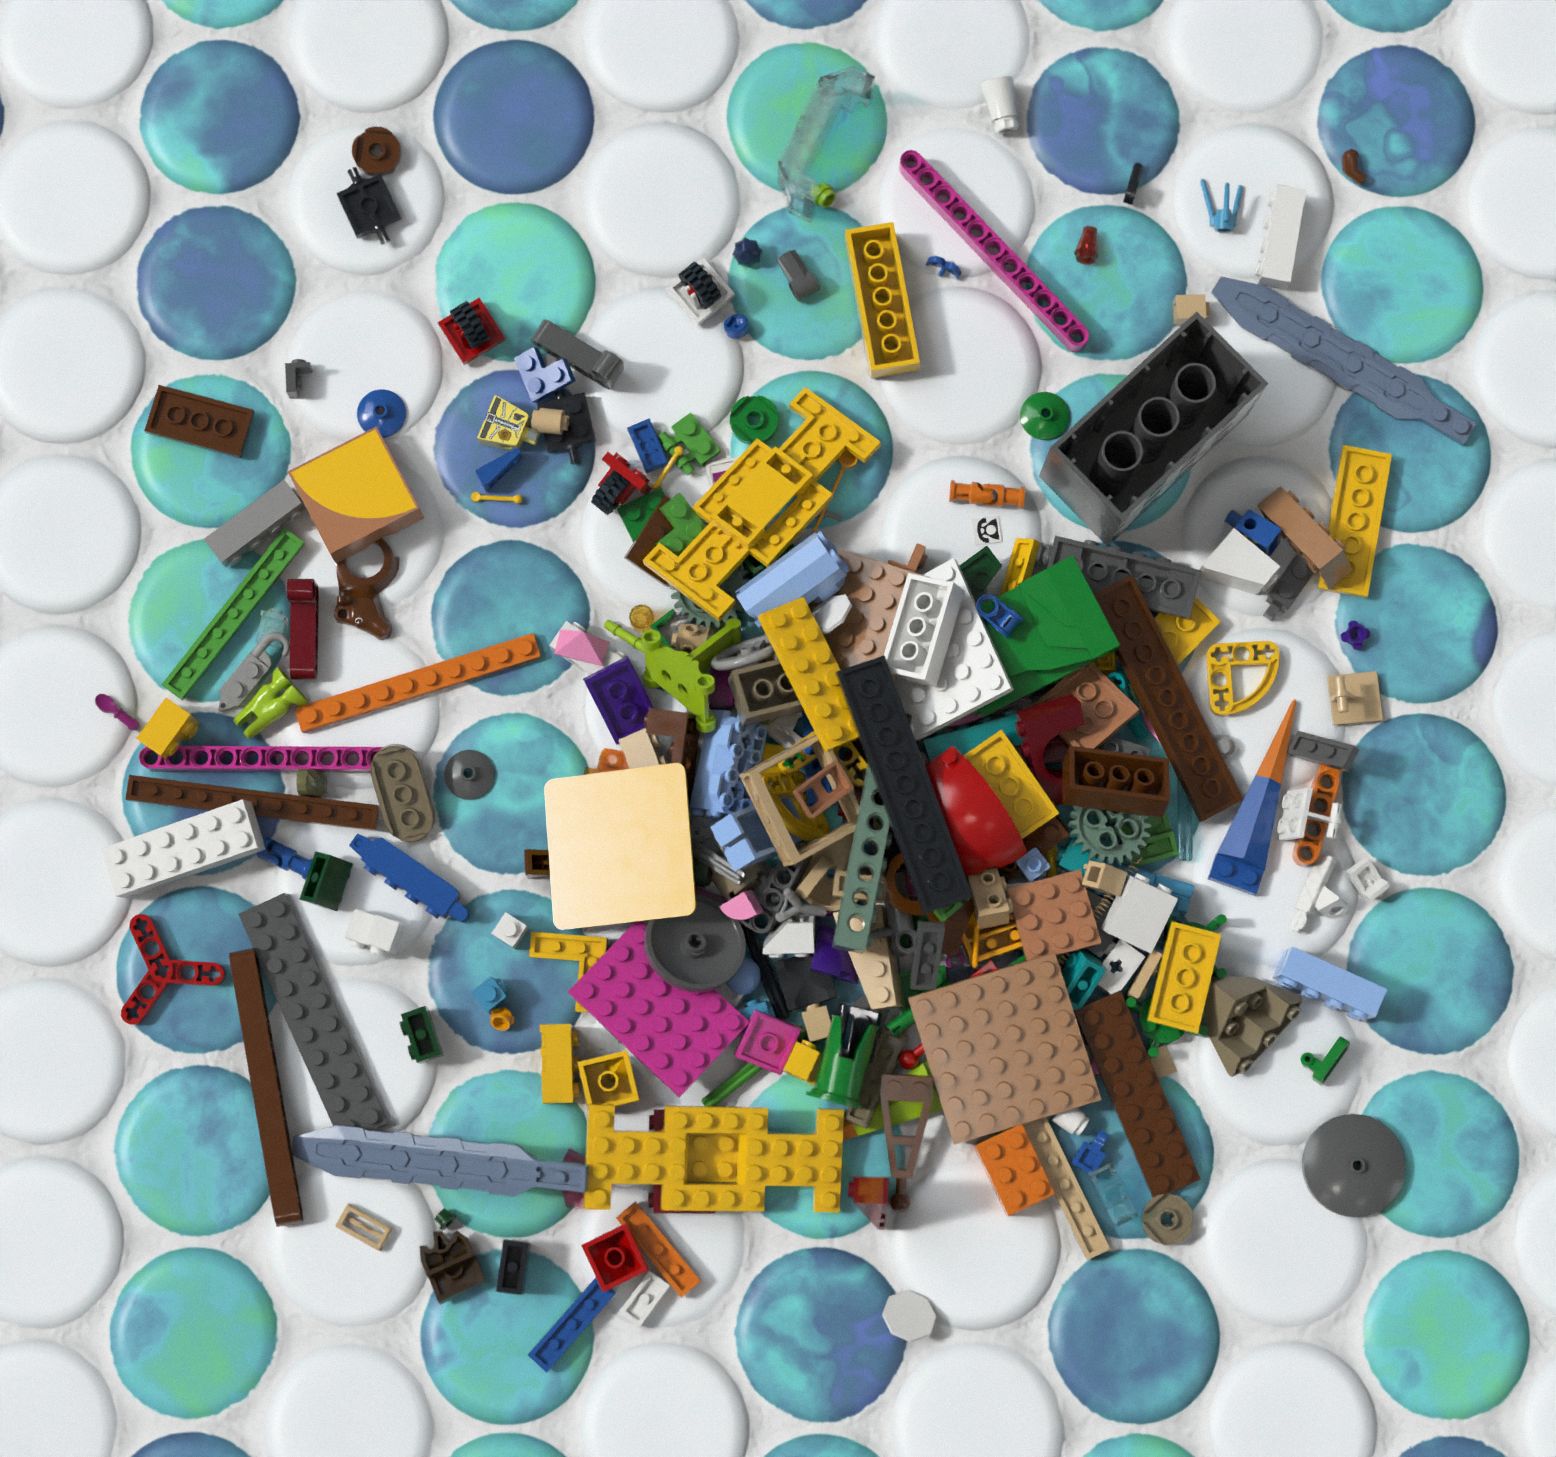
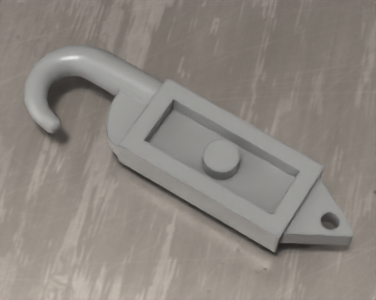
M270 632L259 641L219 690L221 696L218 711L233 706H241L271 669L272 660L265 650L273 641L278 640L283 643L284 651L282 656H287L290 644L285 635L280 632Z

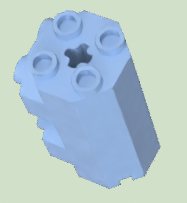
M822 531L815 532L736 590V597L747 614L756 620L754 623L765 633L757 618L761 613L801 597L805 598L807 604L812 601L817 603L826 601L844 585L846 573L850 571V568L842 558L840 559L837 554L838 550L830 540L828 541Z
M711 710L716 716V728L712 732L705 733L689 815L697 817L706 815V820L719 822L721 818L723 819L733 812L752 806L753 803L739 774L748 770L753 764L757 765L761 762L767 730L760 722L742 727L739 715L730 714L731 711Z

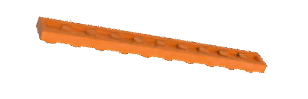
M534 633L294 709L301 732L305 733L541 658Z

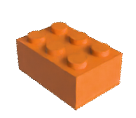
M1022 1123L973 1146L1006 1216H1010L1055 1194Z

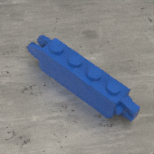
M358 833L351 841L349 846L362 857L360 860L365 863L363 867L374 876L380 873L386 877L384 883L394 890H397L398 887L407 892L405 897L416 905L421 901L428 906L425 911L438 919L441 915L446 919L450 915L454 919L461 921V923L469 920L470 911L458 902L460 893L455 887L384 838H376L373 841Z

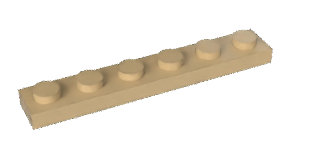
M1044 1117L1022 1124L1086 1260L1109 1250L1110 1247L1047 1118Z

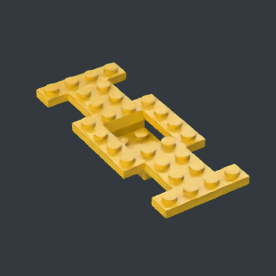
M806 387L789 403L790 409L805 419V421L779 449L776 446L771 449L757 438L692 507L695 513L709 524L689 546L677 556L661 543H658L643 559L645 566L719 622L736 604L735 599L719 588L721 584L749 554L766 567H769L779 558L833 499V494L817 481L843 452L847 450L866 463L881 447V441ZM794 495L797 496L794 502L765 532V527Z
M588 1104L585 1164L589 1165L588 1190L584 1193V1209L611 1210L612 1184H662L661 1210L764 1212L765 1186H814L813 1211L840 1212L844 1109L817 1108L816 1134L767 1133V1107L665 1105L664 1129L662 1131L614 1130L615 1105ZM687 1182H736L738 1184H710Z

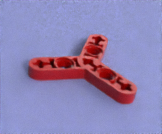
M138 914L131 919L129 924L130 931L148 967V971L122 1007L121 1017L125 1023L130 1025L142 1023L170 983L218 986L223 983L226 971L220 964L171 960L152 918L145 914ZM140 919L143 922H148V925L145 926L147 934L151 935L154 933V936L147 937L142 942L140 938H144L145 935L142 930H136ZM155 941L159 945V951L157 954L150 956L146 952V946L149 942ZM163 955L165 959H160L162 966L169 967L165 978L162 975H157V972L160 971L158 963L154 962L151 964L152 960H157ZM190 965L195 969V975L192 979L185 980L181 972L184 967ZM200 966H203L202 971L212 972L214 967H216L217 972H220V976L215 977L214 981L208 976H201L202 981H198L201 975ZM147 985H152L155 989V994L151 999H144L142 997V989ZM136 997L139 1001L148 1004L146 1008L140 1005L137 1010L138 1018L129 1019L130 1014L128 1010L130 1008L135 1009L139 1004L134 1002Z

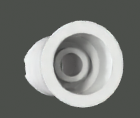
M1003 76L983 82L980 86L987 102L995 133L1004 134L1016 131L1018 128L1016 119L1018 115L1015 105L1013 77Z

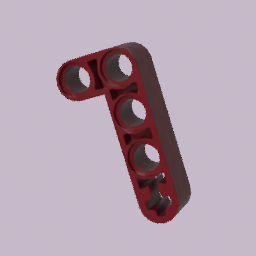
M288 579L287 598L290 603L291 680L317 679L318 584L314 579Z

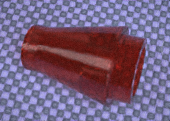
M1085 226L1083 228L1082 235L1075 249L1076 261L1081 264H1093L1099 256L1097 229L1095 227Z

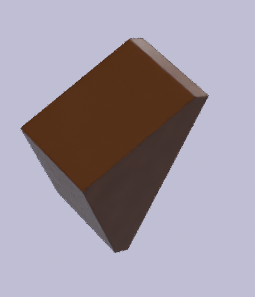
M524 850L526 877L528 879L550 877L548 850Z

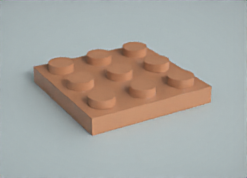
M1093 663L1065 677L1032 705L1033 707L1072 693L1081 702L1085 725L1058 735L1069 746L1098 749L1139 714L1140 710Z
M1081 869L1007 889V895L1012 902L1013 916L1026 961L1053 952L1058 956L1102 943L1086 887L1082 885L1083 876Z

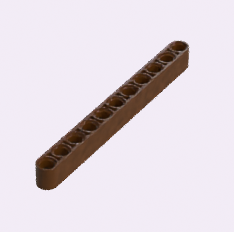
M255 948L230 952L229 960L274 1220L277 1227L303 1222V1210L259 960L255 953Z

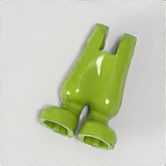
M277 667L273 671L272 682L263 685L252 700L233 719V722L239 727L253 716L256 718L244 731V735L250 740L272 723L284 717L289 712L291 704L305 706L309 701L293 685L291 679ZM286 689V691L280 697L277 698V694L280 691Z

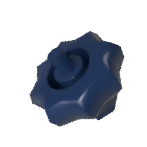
M744 237L741 241L735 242V249L732 255L736 258L738 265H745L750 268L753 264L760 262V255L763 250L758 246L757 240H750Z

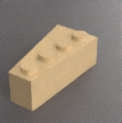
M874 905V908H878L875 923L870 924L869 933L871 930L889 927L885 905ZM839 912L833 913L836 923ZM852 918L850 920L851 929L861 931L862 922L857 918ZM891 937L873 938L870 949L866 948L863 954L848 951L872 1010L882 1011L904 1007L897 956L892 953L889 947Z

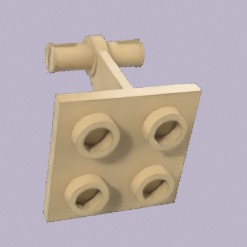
M1377 671L1327 676L1333 726L1383 721Z

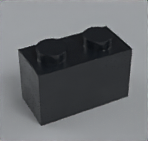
M503 1239L496 1292L524 1294L531 1242Z

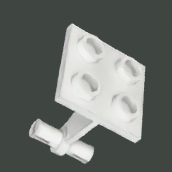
M1312 788L1287 791L1282 800L1283 813L1277 825V832L1279 833L1277 840L1285 841L1303 838L1307 819L1329 823L1326 838L1337 840L1338 827L1342 825L1340 817L1343 804L1332 803L1330 817L1308 812Z

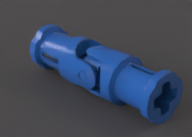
M269 837L263 838L265 850L255 853L258 858L274 864L285 871L291 870L298 873L306 880L313 859L309 860L297 854L296 850L286 847Z

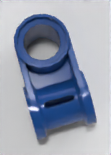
M983 595L977 601L976 608L978 613L1007 639L1011 637L1010 633L1020 622L1023 623L1025 621L1019 613L994 595ZM990 598L995 602V609L992 613H986L983 610L982 603L985 599ZM1012 617V620H1011V621L1006 625V627H1005L1004 625H1005V624L1008 622V620Z

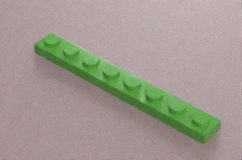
M284 527L161 684L164 688L182 701L186 698L305 545L304 541Z

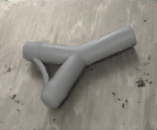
M786 888L783 891L785 896L784 905L780 912L775 914V918L778 922H781L800 913L825 917L827 910L826 907L802 903L793 890ZM789 901L793 906L786 909Z

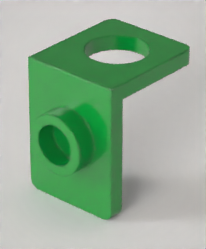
M670 610L650 625L651 630H656L660 633L658 629L676 616L675 610ZM660 633L661 643L673 649Z

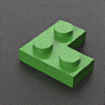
M681 493L676 494L659 508L674 529L655 543L656 545L661 543L677 556L706 527Z

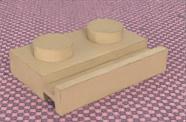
M1153 950L1152 954L1148 953L1125 997H1133L1135 1000L1139 997H1144L1149 988L1147 982L1151 975L1155 976L1161 964L1159 960L1163 954L1156 950Z

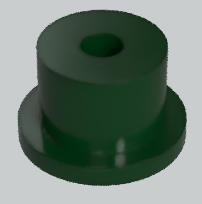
M443 1209L436 1215L434 1220L440 1225V1230L443 1231L454 1222L456 1215L450 1214L446 1209Z

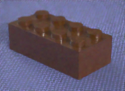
M1069 746L1063 760V805L1163 817L1170 802L1169 759Z

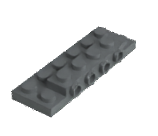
M1055 536L1047 568L1073 555L1093 594L1133 575L1150 611L1187 620L1190 619L1201 570L1172 564V561L1167 558L1158 557L1157 560L1147 558L1148 555L1142 552L1126 553L1117 546L1101 547L1098 542L1092 540L1080 542Z

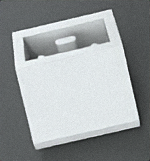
M800 913L785 921H781L766 936L763 954H769V957L779 958L783 957L784 954L794 953L796 957H807L810 953H814L816 945L815 916Z

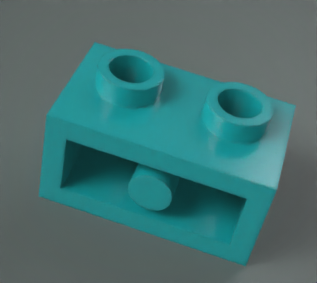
M1082 949L1076 950L1067 958L1066 965L1061 971L1072 1008L1075 1010L1083 1007L1107 971L1097 957Z

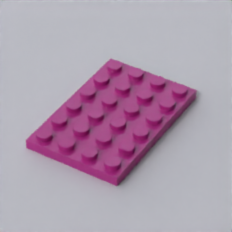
M636 921L568 991V994L680 1098L750 1022L716 990L700 993L683 991L671 986L660 978L651 967L645 953L644 933L646 925L642 921Z

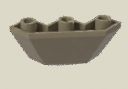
M1227 976L1212 983L1204 1006L1206 1027L1208 1028L1207 1034L1228 1075L1234 1077L1240 1073H1246L1252 1067V1064L1275 1042L1281 1032L1300 1014V1005L1304 999L1303 997L1257 978Z

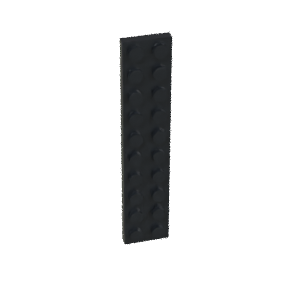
M885 655L836 671L835 674L923 915L972 898L970 887Z

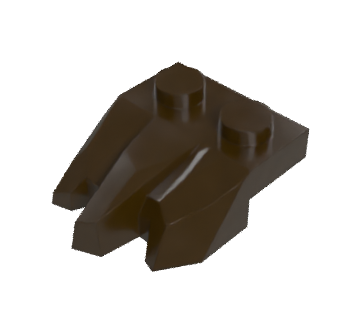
M442 1231L433 1232L434 1248L429 1249L426 1245L419 1246L422 1266L440 1305L487 1284L479 1260L468 1238L458 1231L453 1233L452 1240L449 1242Z

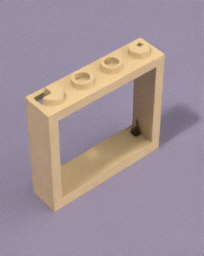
M816 734L739 774L783 866L794 865L855 831L860 804L854 795L855 789L853 788L852 791L838 800L848 822L797 850L760 775L763 771L812 746L822 769L837 760L844 770L843 764L836 758L833 750L825 753ZM827 774L826 777L834 790L837 784L833 777Z

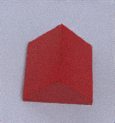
M628 1223L581 1245L603 1292L649 1270Z

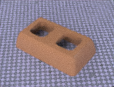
M835 760L794 789L793 795L806 816L815 818L852 791L854 786L840 763ZM827 774H830L837 784V787L830 793H827L821 784V779ZM808 788L813 790L818 799L811 807L806 805L801 796Z

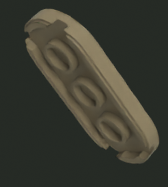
M387 745L375 754L370 766V774L383 820L388 832L392 836L408 843L417 842L428 835L435 823V811L421 761L418 755L405 745Z

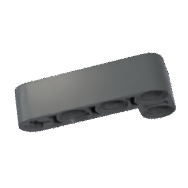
M543 319L530 339L541 350L558 360L562 358L567 359L571 368L611 390L624 370L623 361L612 352L604 350L602 353L546 319Z
M804 842L794 843L797 850L808 845ZM813 854L790 866H783L781 860H779L758 901L764 911L762 914L768 918L767 927H764L760 922L762 914L738 920L739 923L757 933H765L775 929L779 924L775 914L780 912L784 905L785 896L783 891L786 888H790L795 892ZM785 870L791 874L789 883L783 879V872ZM774 892L780 898L778 905L772 902L771 897Z

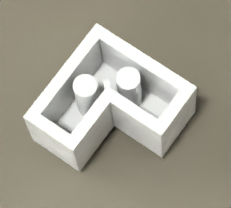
M354 909L344 937L350 940L349 945L364 949L366 945L371 947L370 951L374 954L387 958L388 954H396L405 926L400 922Z

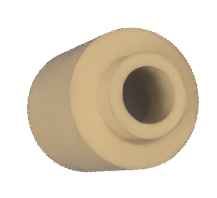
M550 408L533 410L532 429L540 433L562 435L564 430H568L569 416L565 415L564 410Z

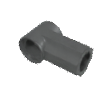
M795 249L787 251L777 259L778 265L789 281V288L798 302L820 290L815 276L806 269Z

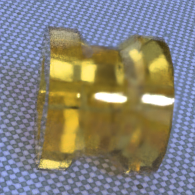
M640 604L635 606L629 614L630 624L637 632L650 630V625L655 620L653 611L646 605Z

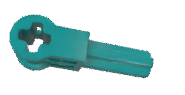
M1123 667L1118 671L1108 674L1107 678L1112 683L1118 680L1114 685L1139 708L1137 702L1139 699L1129 679L1126 680L1127 675ZM1139 710V714L1129 721L1136 739H1141L1148 735L1141 710Z

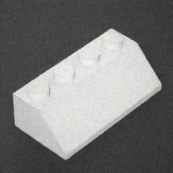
M908 573L884 653L892 675L914 683L932 687L937 686L964 595V590L954 582Z

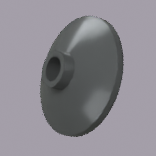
M475 750L458 752L446 764L444 771L446 786L452 794L461 799L473 800L480 798L490 790L493 784V765L481 752ZM467 769L473 771V775L470 778L464 777V772Z

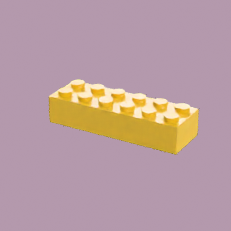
M894 222L845 230V246L870 379L919 371L920 359Z

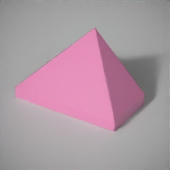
M560 630L554 655L603 666L609 641L584 631Z

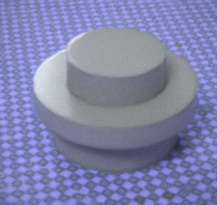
M1218 735L1213 738L1223 759L1230 758L1235 751L1234 741L1227 735Z

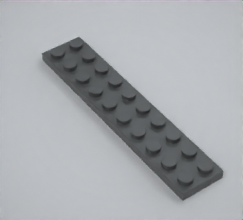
M282 893L239 913L238 915L253 948H255L258 960L332 1125L363 1127L365 1130L373 1131L388 1124L389 1121L286 893Z

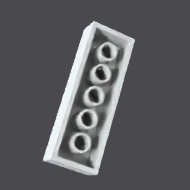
M242 799L101 848L115 897L127 898L265 850L252 802Z

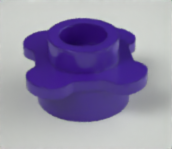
M1350 621L1348 629L1340 635V638L1343 642L1351 644L1354 650H1360L1363 647L1362 643L1364 640L1370 637V631L1358 624L1357 621Z

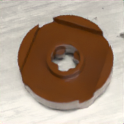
M369 127L353 141V159L358 169L367 175L376 176L381 174L384 176L392 174L400 162L402 154L400 143L392 132L386 128ZM376 146H379L380 150L383 151L378 157H374L370 153L371 150H375Z

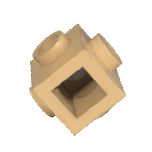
M680 623L678 633L673 632L671 647H674L676 651L690 654L708 640L710 628Z

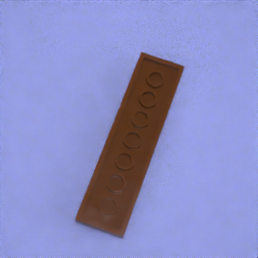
M1120 990L1077 1010L1074 1009L1076 1020L1151 1196L1166 1195L1201 1180Z

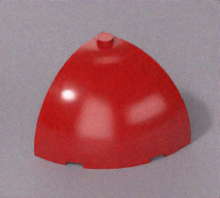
M954 746L925 765L965 876L983 873L982 870L995 866L998 868L1004 867L1027 854L1018 829L997 795L973 765ZM890 843V847L888 848L889 851H891V849H892L891 843Z

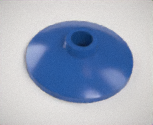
M385 389L374 390L366 394L360 401L357 408V419L365 432L377 426L382 438L396 434L402 428L406 420V408L404 402L396 393ZM378 408L385 409L382 415L376 414Z

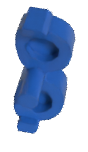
M939 256L929 257L925 264L926 266L930 264L940 267L941 270L938 274L940 277L943 276L945 270L956 276L957 280H959L962 274L956 264L947 262Z

